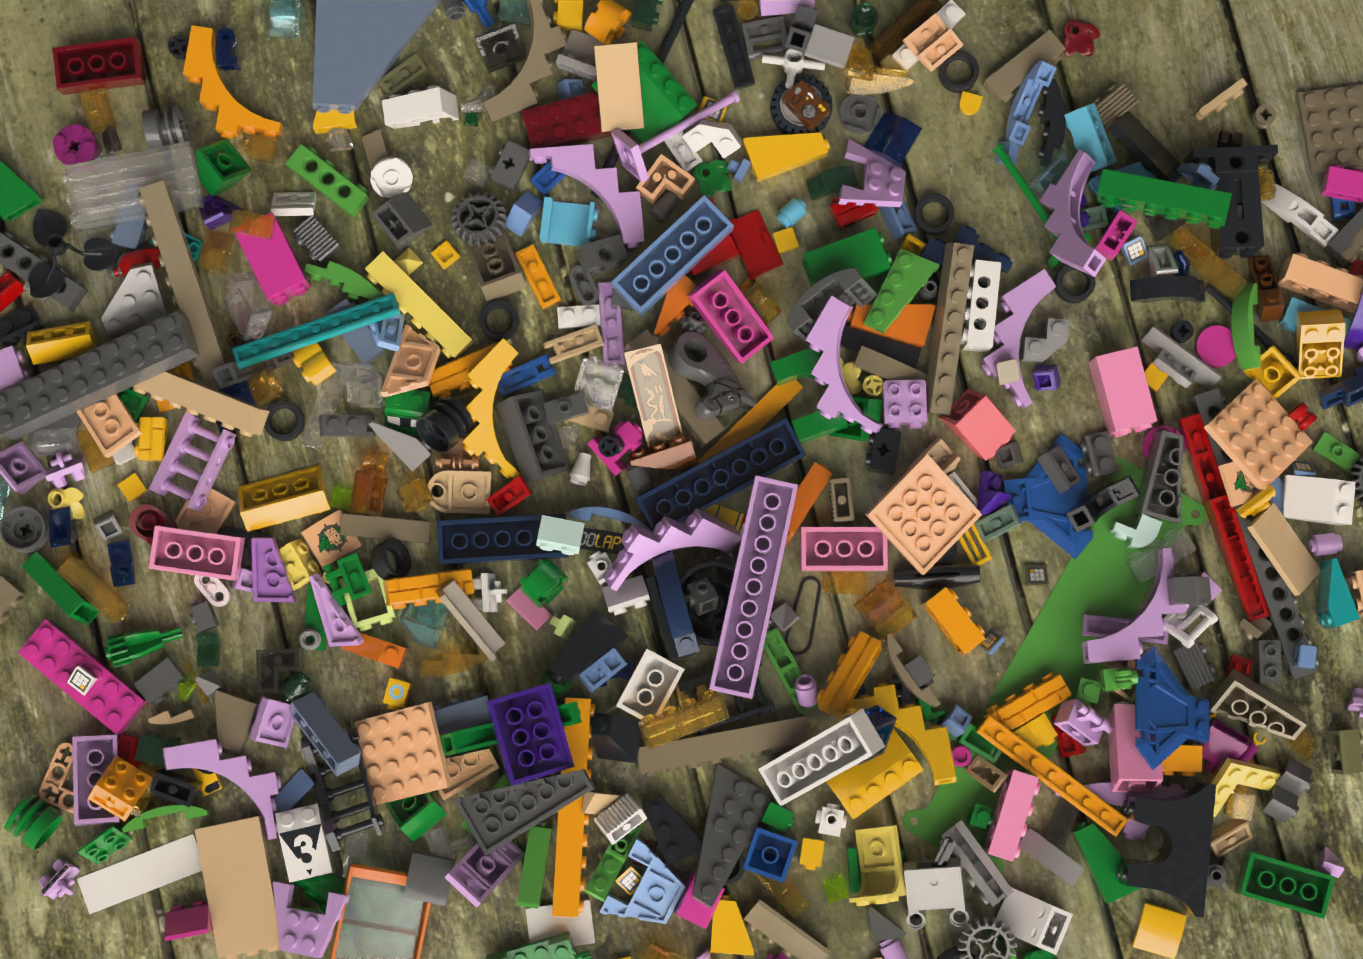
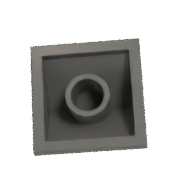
M866 905L869 934L873 942L905 937L907 933L871 905Z

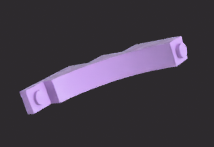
M593 144L529 149V161L534 160V163L539 164L546 163L547 159H550L552 171L571 176L592 189L611 212L624 246L627 245V249L640 248V244L645 242L640 191L619 193L617 169H595Z

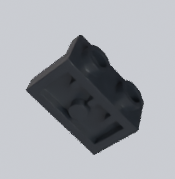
M30 304L0 319L1 344L14 346L20 343V339L27 336V332L44 328L34 305Z

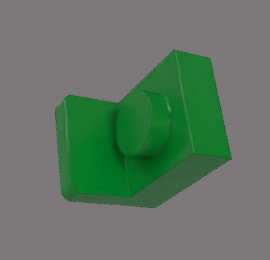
M915 697L917 705L921 706L923 721L929 720L931 724L942 720L941 716L946 714L945 710L932 713L931 709H934L933 706Z

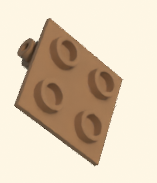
M462 438L449 452L445 454L437 452V473L444 470L479 471L480 455L473 454L471 456L463 448L465 444L462 442L464 439Z

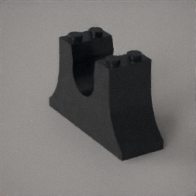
M1197 782L1190 790L1169 798H1145L1127 795V800L1123 801L1122 812L1125 813V817L1142 824L1156 825L1163 835L1164 844L1160 854L1152 860H1121L1120 865H1117L1116 878L1119 879V883L1131 887L1165 892L1173 897L1186 913L1195 917H1204L1216 795L1215 784Z

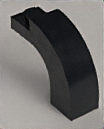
M1158 276L1130 280V298L1132 302L1139 303L1162 300L1204 302V281L1197 280V277Z
M1129 475L1089 494L1071 507L1066 515L1075 531L1078 532L1095 524L1103 514L1138 497L1140 492Z

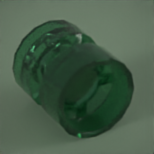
M863 3L853 9L849 28L856 37L866 38L875 31L878 13L874 6Z

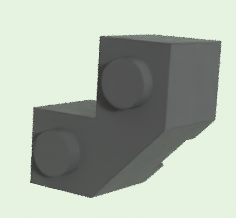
M1176 573L1173 578L1167 579L1169 605L1189 604V606L1212 603L1209 577H1202V574H1191L1187 577V573Z
M1290 757L1279 769L1281 775L1274 784L1273 789L1267 792L1262 812L1283 823H1286L1290 817L1294 818L1299 810V806H1297L1298 798L1304 790L1307 791L1311 787L1313 779H1311L1312 769Z

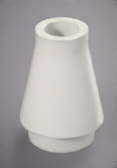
M579 453L569 474L571 477L570 482L581 486L587 485V481H590L591 455Z

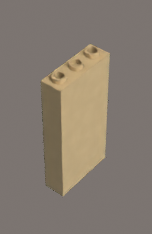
M262 815L195 829L218 959L224 957L225 959H238V954L246 953L247 957L260 954L259 950L267 949L268 952L280 950L273 882L275 881Z

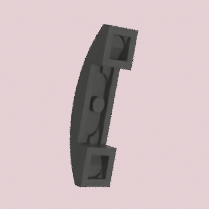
M288 352L239 369L236 361L211 369V372L220 390L293 362L291 358L293 354Z

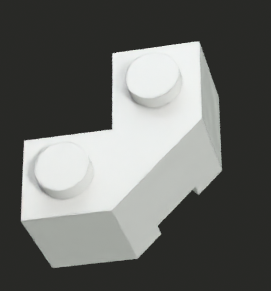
M702 119L686 128L682 135L694 153L712 142L723 158L739 149L742 145V139L731 124L713 122L708 119Z

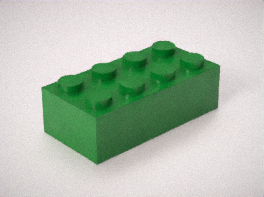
M1245 851L1234 892L1325 919L1335 877Z

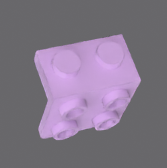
M887 380L883 383V426H888L889 430L901 429V426H909V429H921L922 425L927 423L926 382L924 380Z

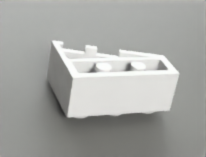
M437 85L429 86L424 91L411 90L407 95L403 96L400 94L391 95L389 99L382 100L385 125L393 129L418 126L420 122L433 120V123H439V118L451 117L453 121L459 120L456 95Z

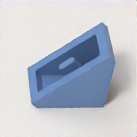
M527 191L514 203L507 217L508 220L505 222L506 228L522 238L543 207L544 202Z

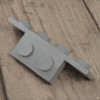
M1155 325L1142 339L1143 343L1158 353L1153 364L1186 389L1194 380L1210 391L1222 378L1221 374Z

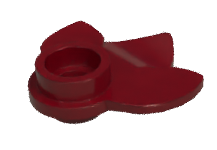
M1078 20L1068 21L1063 27L1065 37L1062 45L1066 48L1064 53L1067 57L1072 56L1075 52L1085 57H1091L1094 51L1092 40L1100 37L1099 30L1090 23L1082 24ZM1073 26L1077 29L1076 34L1072 33Z

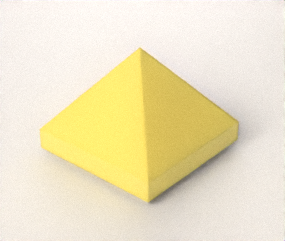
M407 248L394 260V263L408 276L423 264L410 248Z

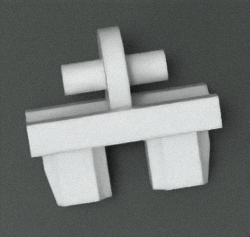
M481 573V576L472 579L474 590L482 589V598H474V605L478 610H483V612H498L497 603L502 602L501 594H507V589H501V581H496L495 574Z

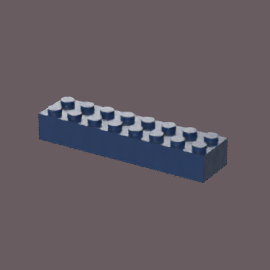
M782 418L640 494L634 499L653 532L656 524L664 516L681 523L687 520L696 508L704 511L752 485L755 475L767 477L801 459L806 454L787 418Z

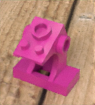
M622 421L613 429L615 431L614 434L619 435L626 445L622 452L613 457H605L600 453L598 445L602 439L601 436L593 438L588 443V446L615 476L627 468L626 464L621 460L623 455L630 449L635 451L642 445L641 441L643 440L642 436L644 433L635 422L631 424L629 421L626 423Z

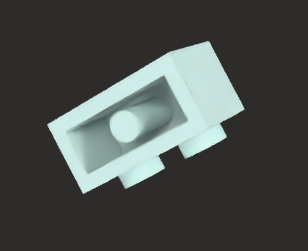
M542 515L536 546L546 551L560 550L566 555L579 554L585 523Z

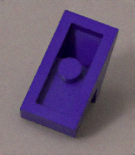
M981 471L977 509L982 515L986 516L999 511L1011 498V495L999 492L1001 475L990 471Z

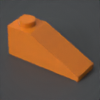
M361 632L359 633L364 639V643L353 646H341V649L399 669L402 668L408 648Z

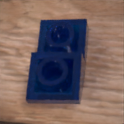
M130 540L108 543L113 586L120 587L135 584V569Z

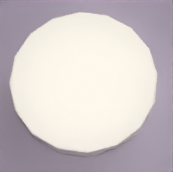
M398 157L380 159L374 164L370 177L373 189L380 196L389 197L390 199L408 192L413 179L410 166Z

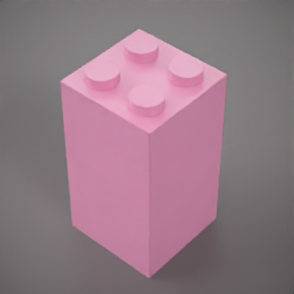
M1138 347L1097 356L1091 360L1089 366L1109 436L1114 435L1115 438L1131 433V430L1134 429L1135 433L1152 428V424L1157 421Z
M1126 701L1118 702L1113 705L1107 717L1109 724L1113 726L1112 732L1108 733L1111 792L1155 793L1163 781L1162 763L1152 770L1135 746V738H1141V732L1135 730V704H1130Z

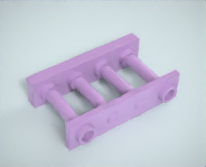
M185 412L149 490L166 496L168 491L189 500L187 507L200 512L207 502V496L229 450L234 445L236 435L223 429L221 435L200 426L201 419ZM195 434L217 442L212 454L191 445ZM186 453L208 462L203 474L182 465V460ZM177 472L199 481L194 493L172 484Z

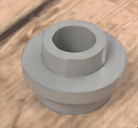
M314 629L304 630L299 637L300 645L306 650L316 649L321 643L319 632ZM310 635L314 637V642L311 644L307 642V637Z

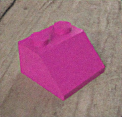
M205 900L194 902L193 907L185 908L184 904L171 907L172 911L165 913V941L213 931L209 906Z

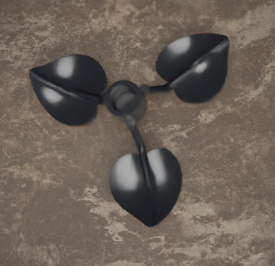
M38 209L33 221V235L40 245L49 247L53 265L51 267L48 264H39L31 270L28 278L30 295L34 298H46L54 295L62 288L65 275L62 271L56 270V256L63 255L67 249L84 256V264L90 270L102 271L107 269L119 256V248L109 240L92 238L85 242V252L71 246L70 243H66L63 239L68 229L66 220L56 213Z

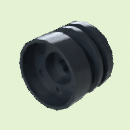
M449 396L439 398L431 406L430 410L423 413L416 421V430L425 444L431 449L444 454L449 452L473 428V419L468 410L459 401Z

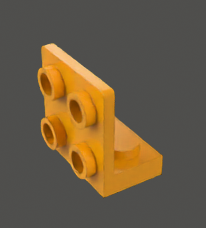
M115 756L87 799L126 821L153 778L122 758Z

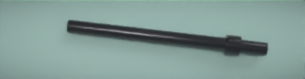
M1211 284L1206 291L1232 314L1233 304ZM1254 324V336L1267 348L1274 345L1297 370V363L1293 360L1294 357L1288 352L1285 353Z

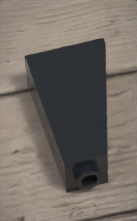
M594 609L548 668L546 673L548 678L556 685L561 684L565 686L611 649H616L623 644L628 634Z

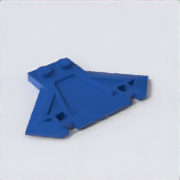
M1061 433L1046 452L1060 445L1080 476L1081 481L1063 493H1059L1038 461L1025 478L1002 481L1003 493L1011 495V498L1004 505L1005 507L1010 504L1014 505L1021 522L1029 521L1076 559L1093 539V530L1086 531L1085 528L1078 532H1073V525L1066 515L1071 507L1089 495L1086 467L1079 468L1078 459H1085L1082 450Z
M1153 646L1140 657L1141 659L1135 662V668L1141 671V676H1138V684H1135V730L1141 732V738H1135V746L1152 770L1160 765L1187 739L1203 744L1210 742L1209 701L1188 695L1157 649Z

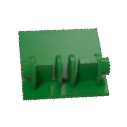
M123 825L111 826L77 850V853L98 864L107 860L115 851L124 848L132 840V837L122 832Z

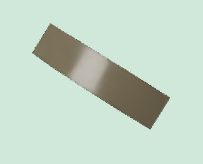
M889 633L885 636L886 649L898 678L921 701L933 707H938L941 703L929 686L920 690L896 656L903 650L893 635Z

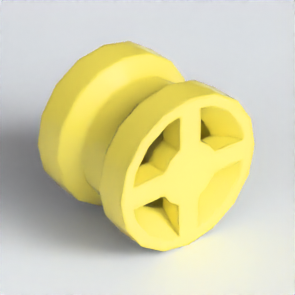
M877 375L866 377L863 382V389L866 395L872 398L882 397L884 382Z

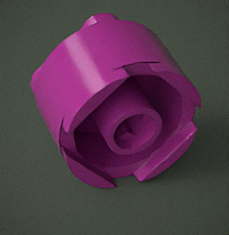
M79 124L66 126L53 139L56 157L69 169L88 171L96 166L100 159L101 144L98 138L84 126Z

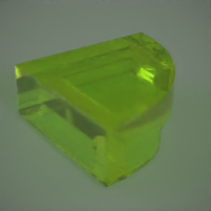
M191 680L181 682L177 688V691L180 692L177 698L187 702L197 684Z

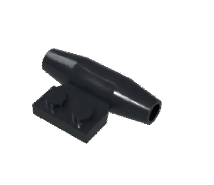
M955 542L924 575H921L913 565L894 569V587L922 590L943 589L945 587L957 588L980 583V566L954 563L957 555V542Z

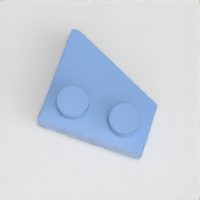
M399 314L369 325L377 346L398 352L405 315Z

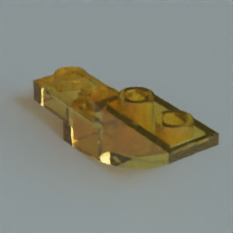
M1184 227L1169 241L1170 246L1193 270L1210 285L1212 284L1216 289L1219 288L1231 299H1234L1247 285V281L1217 258L1213 250Z

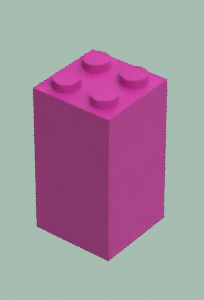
M272 212L234 230L266 298L274 306L284 305L289 302V298L295 295L297 297L302 296L312 287L280 221Z

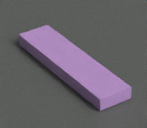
M612 281L598 282L601 331L604 343V366L625 365L620 306H617V309H611Z
M1083 614L1081 636L1103 638L1117 632L1132 619ZM1163 631L1164 635L1158 637L1138 639L1139 642L1167 645L1168 632Z

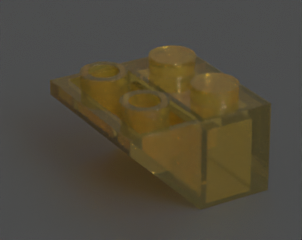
M887 579L854 604L860 615L883 642H885V636L889 633L895 635L918 617L908 600Z

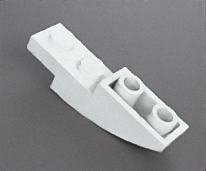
M1268 181L1261 189L1260 197L1264 205L1287 223H1293L1323 248L1327 246L1339 231L1323 218L1324 214L1278 184Z

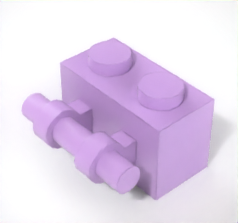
M1078 699L1063 701L1054 721L1056 726L1083 746L1098 744L1103 730L1107 733H1111L1113 730V726L1109 724L1105 717H1100L1092 707L1085 706L1084 702Z

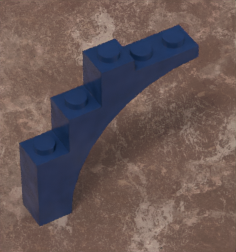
M961 226L953 242L974 245L972 264L975 260L1001 262L1000 271L1007 274L1013 264L1010 261V257L1003 253H994L991 251L992 248L984 243L977 244L976 242L980 236L976 234L977 231L969 226ZM930 238L921 257L939 264L940 267L938 269L942 268L946 242L939 238H935V240Z

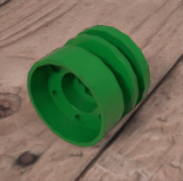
M35 792L28 795L14 808L4 826V829L8 832L13 831L14 837H18L26 832L22 843L32 851L39 849L50 838L63 819V814L53 806L42 811L46 801L44 799L38 801L39 795Z

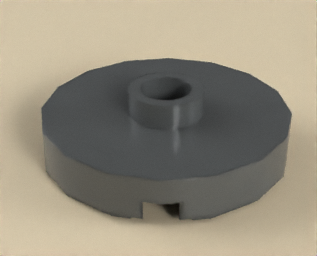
M854 92L845 97L840 105L839 118L841 124L852 133L863 134L870 132L880 120V105L875 97L867 92ZM857 111H862V112H863V116H861V117L857 116V115H856V112H857Z

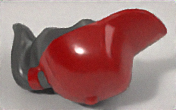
M147 248L123 253L117 261L115 260L107 268V272L111 277L123 276L125 278L131 266L152 262L154 270H157L161 267L158 257L161 254L160 250Z

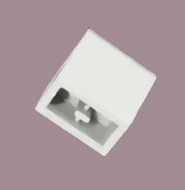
M643 575L625 580L617 591L609 586L602 588L609 613L614 612L615 616L626 613V608L634 606L635 609L647 606V601H650Z

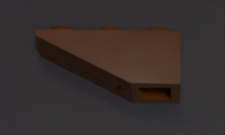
M1269 255L1248 258L1251 284L1257 283L1258 304L1255 305L1260 322L1281 320L1285 303Z

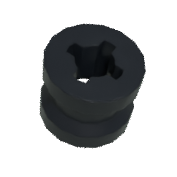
M173 36L168 42V50L177 60H185L189 42L183 36Z
M1181 320L1170 328L1169 334L1172 339L1180 344L1188 341L1193 336L1194 329L1190 322Z
M610 434L600 440L598 448L603 456L613 457L622 452L624 442L619 435Z

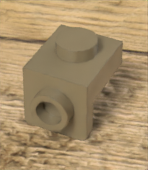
M1265 618L1252 622L1243 619L1239 626L1243 628L1241 633L1250 640L1254 637L1261 640L1272 626V623Z

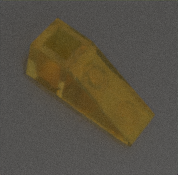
M265 370L261 371L249 384L250 391L258 407H263L283 399L281 392H284L281 381Z

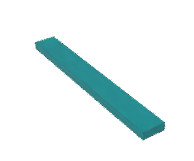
M394 293L234 347L232 350L237 367L242 369L401 313Z

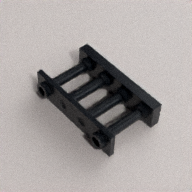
M712 673L678 684L680 692L685 691V694H688L698 725L692 731L693 733L697 732L698 736L710 733V728L752 714L759 713L760 716L772 713L771 708L775 707L774 703L767 705L757 674L754 692L759 708L747 711L743 697L733 695L739 714L726 718L719 692L709 690L718 721L706 724L696 691H698V686L704 684L709 689Z

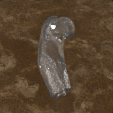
M485 85L475 99L461 102V113L483 111L481 104L496 95L494 87L492 85Z

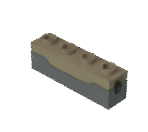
M1363 208L1327 244L1324 250L1336 262L1338 261L1342 267L1348 262L1352 264L1359 257L1358 251L1363 247Z

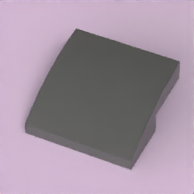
M413 851L403 898L446 906L451 883L444 877L454 868L456 859Z

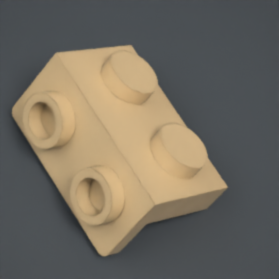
M938 437L908 467L911 468L925 453L947 474L957 467V463L961 458L954 454L944 441Z

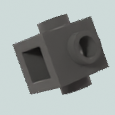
M706 577L694 580L687 585L686 603L688 606H692L698 616L717 609L719 596L714 584H710Z

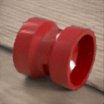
M1304 402L1300 403L1288 415L1293 421L1297 420V426L1301 431L1308 428L1318 418L1314 413L1307 412L1308 406Z

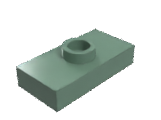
M1011 504L975 523L979 535L985 543L1022 524L1015 506Z

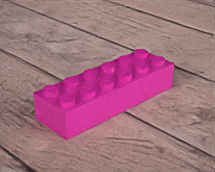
M45 619L18 651L22 657L115 734H123L148 704L139 691L53 620ZM78 665H82L98 678L85 696L67 683Z

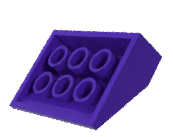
M551 683L486 701L509 786L575 767Z

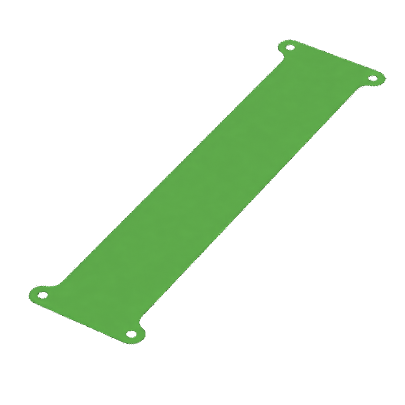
M1116 457V465H1120L1122 471L1109 474L1112 482L1114 483L1130 475L1140 491L1145 471L1123 458ZM1181 493L1182 524L1159 520L1162 524L1155 540L1149 545L1137 549L1127 548L1129 539L1123 541L1115 538V533L1110 532V529L1115 522L1134 528L1136 520L1140 515L1134 513L1138 497L1103 514L1095 524L1091 525L1088 530H1093V539L1076 559L1072 557L976 722L975 727L979 728L985 720L983 715L987 714V708L994 704H997L998 707L1006 703L1004 700L1006 697L1014 693L1017 696L1024 693V687L1033 682L1035 686L1043 682L1041 678L1050 672L1054 675L1059 673L1072 694L1070 698L1064 701L1072 700L1077 678L1095 681L1099 670L1102 669L1105 663L1084 664L1082 642L1101 638L1081 636L1083 614L1130 619L1156 575L1157 550L1171 548L1183 527L1202 524L1207 517L1204 506ZM1193 510L1199 511L1198 518L1191 516ZM1062 702L1043 712L1052 726L1051 716L1058 714ZM1054 737L1055 742L1047 747L1041 745L1036 748L1038 752L1049 760L1058 746L1056 737ZM970 750L972 758L968 765L964 767L954 765L956 782L940 785L928 807L923 810H909L903 817V826L907 831L937 849L941 846L939 843L942 840L940 835L960 820L963 821L982 849L984 847L990 826L986 830L966 822L973 802L992 808L995 811L1003 783L993 793L965 771L978 755ZM1003 752L995 764L989 761L1005 774L1007 769H1013L1032 775ZM912 817H917L919 823L915 826L910 823ZM986 853L997 866L999 872L1003 874L1004 863L1000 857Z

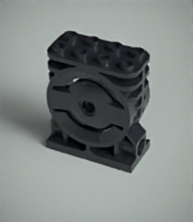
M739 551L698 563L680 576L684 596L686 595L687 585L692 582L691 576L695 574L696 580L706 577L710 584H714L719 596V608L698 616L692 606H690L694 619L702 626L711 628L714 639H710L708 631L700 629L692 622L699 647L700 645L715 647L719 645L731 589L725 582L715 579L712 568H717L720 578L732 583ZM656 576L646 578L671 662L695 655L697 652L681 657L678 656L660 598L661 594ZM771 617L769 618L767 632L770 631L769 627L773 626Z

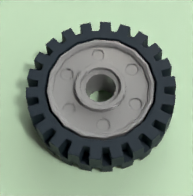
M796 74L794 86L801 80L805 84L808 82L815 89L816 96L819 99H825L830 106L829 116L811 132L782 102L783 96L791 90L785 87L786 80L781 81L779 86L775 88L771 98L770 111L776 127L781 129L785 135L786 133L789 135L819 133L828 123L832 114V97L829 94V89L824 86L822 81L819 82L816 77L813 76L811 78L807 74L804 76Z

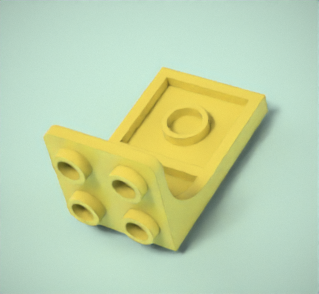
M897 825L855 830L861 872V887L857 896L849 898V903L856 902V906H865L874 903L884 904L899 901V896L906 895Z

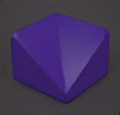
M1057 364L1039 365L1033 370L1037 391L1058 389L1061 382Z

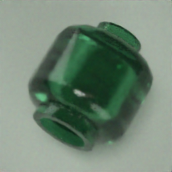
M301 671L297 673L291 672L280 684V690L283 693L281 697L291 704V702L308 695L312 690L311 679Z

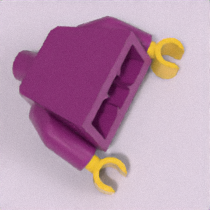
M1217 714L1209 715L1210 742L1205 744L1198 742V746H1202V757L1207 760L1204 769L1211 774H1215L1227 758L1249 762L1258 750L1257 746L1266 742V737L1261 742H1258L1256 735L1259 732L1254 733L1249 738L1217 719L1212 721L1211 719L1215 718Z

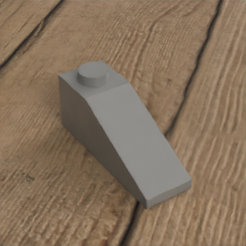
M374 422L369 424L412 472L431 455L429 452L431 448L423 440L419 442L414 437Z

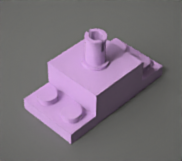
M509 841L485 856L480 845L477 843L444 878L477 908L525 856V853L512 841Z

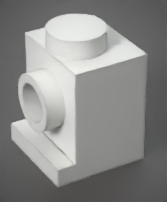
M598 551L589 557L591 561L587 562L601 586L606 583L604 576L607 569L612 566V562L606 552L601 554ZM605 563L606 568L601 571L598 569V564Z

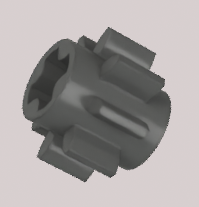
M695 311L683 315L679 322L682 324L680 329H682L683 334L685 332L703 334L707 327L704 325L705 320L700 313Z

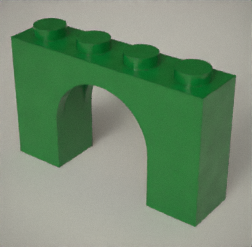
M808 348L770 362L777 385L781 386L800 378L814 380L815 376L811 372L824 351L821 350L819 353ZM826 384L825 386L822 385V387L826 391L829 384ZM819 409L812 414L793 420L792 425L800 444L847 428L848 420L842 417V412L837 418L831 417V419H828L819 413L821 411Z

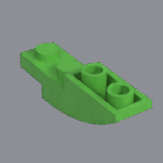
M329 261L327 269L306 263L304 272L309 275V279L321 282V279L329 281V285L338 288L344 285L342 291L350 300L359 301V299H363L368 302L382 297L380 292L369 281L349 268Z
M643 823L639 824L612 845L610 842L584 891L585 893L604 902L644 825Z

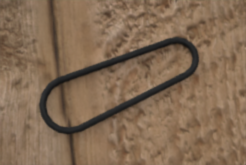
M806 577L802 580L793 608L796 613L804 583L807 580L816 581L818 592L807 648L801 652L793 651L788 645L791 627L786 632L785 643L794 655L805 654L812 645L821 593V583L815 577Z

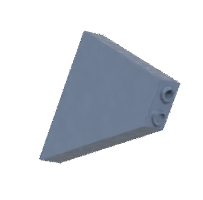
M316 0L313 109L321 113H328L330 110H338L341 114H350L351 111L356 112L443 0Z

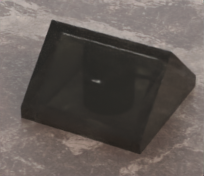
M514 22L475 36L488 74L525 60L526 54Z

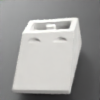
M1012 888L1014 892L1004 898L997 914L995 925L1003 921L1004 926L1002 930L1007 926L1011 928L1008 934H1014L1015 937L1057 955L1073 914Z

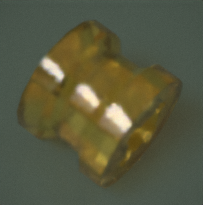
M742 0L737 10L739 20L743 23L755 21L758 15L757 3L754 0Z

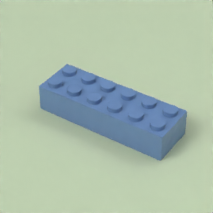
M704 195L611 282V285L641 317L733 231L734 225Z

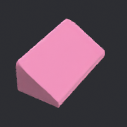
M520 587L506 601L538 631L552 615L544 607L539 609L520 590Z

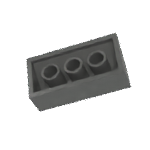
M543 390L511 396L496 404L520 474L527 483L539 481L570 470L555 425H550L547 422L543 404L546 403Z

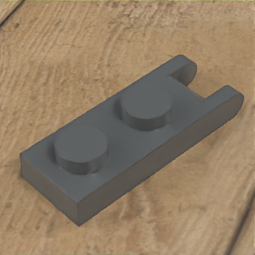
M320 415V437H375V432H367V420H375L374 415Z

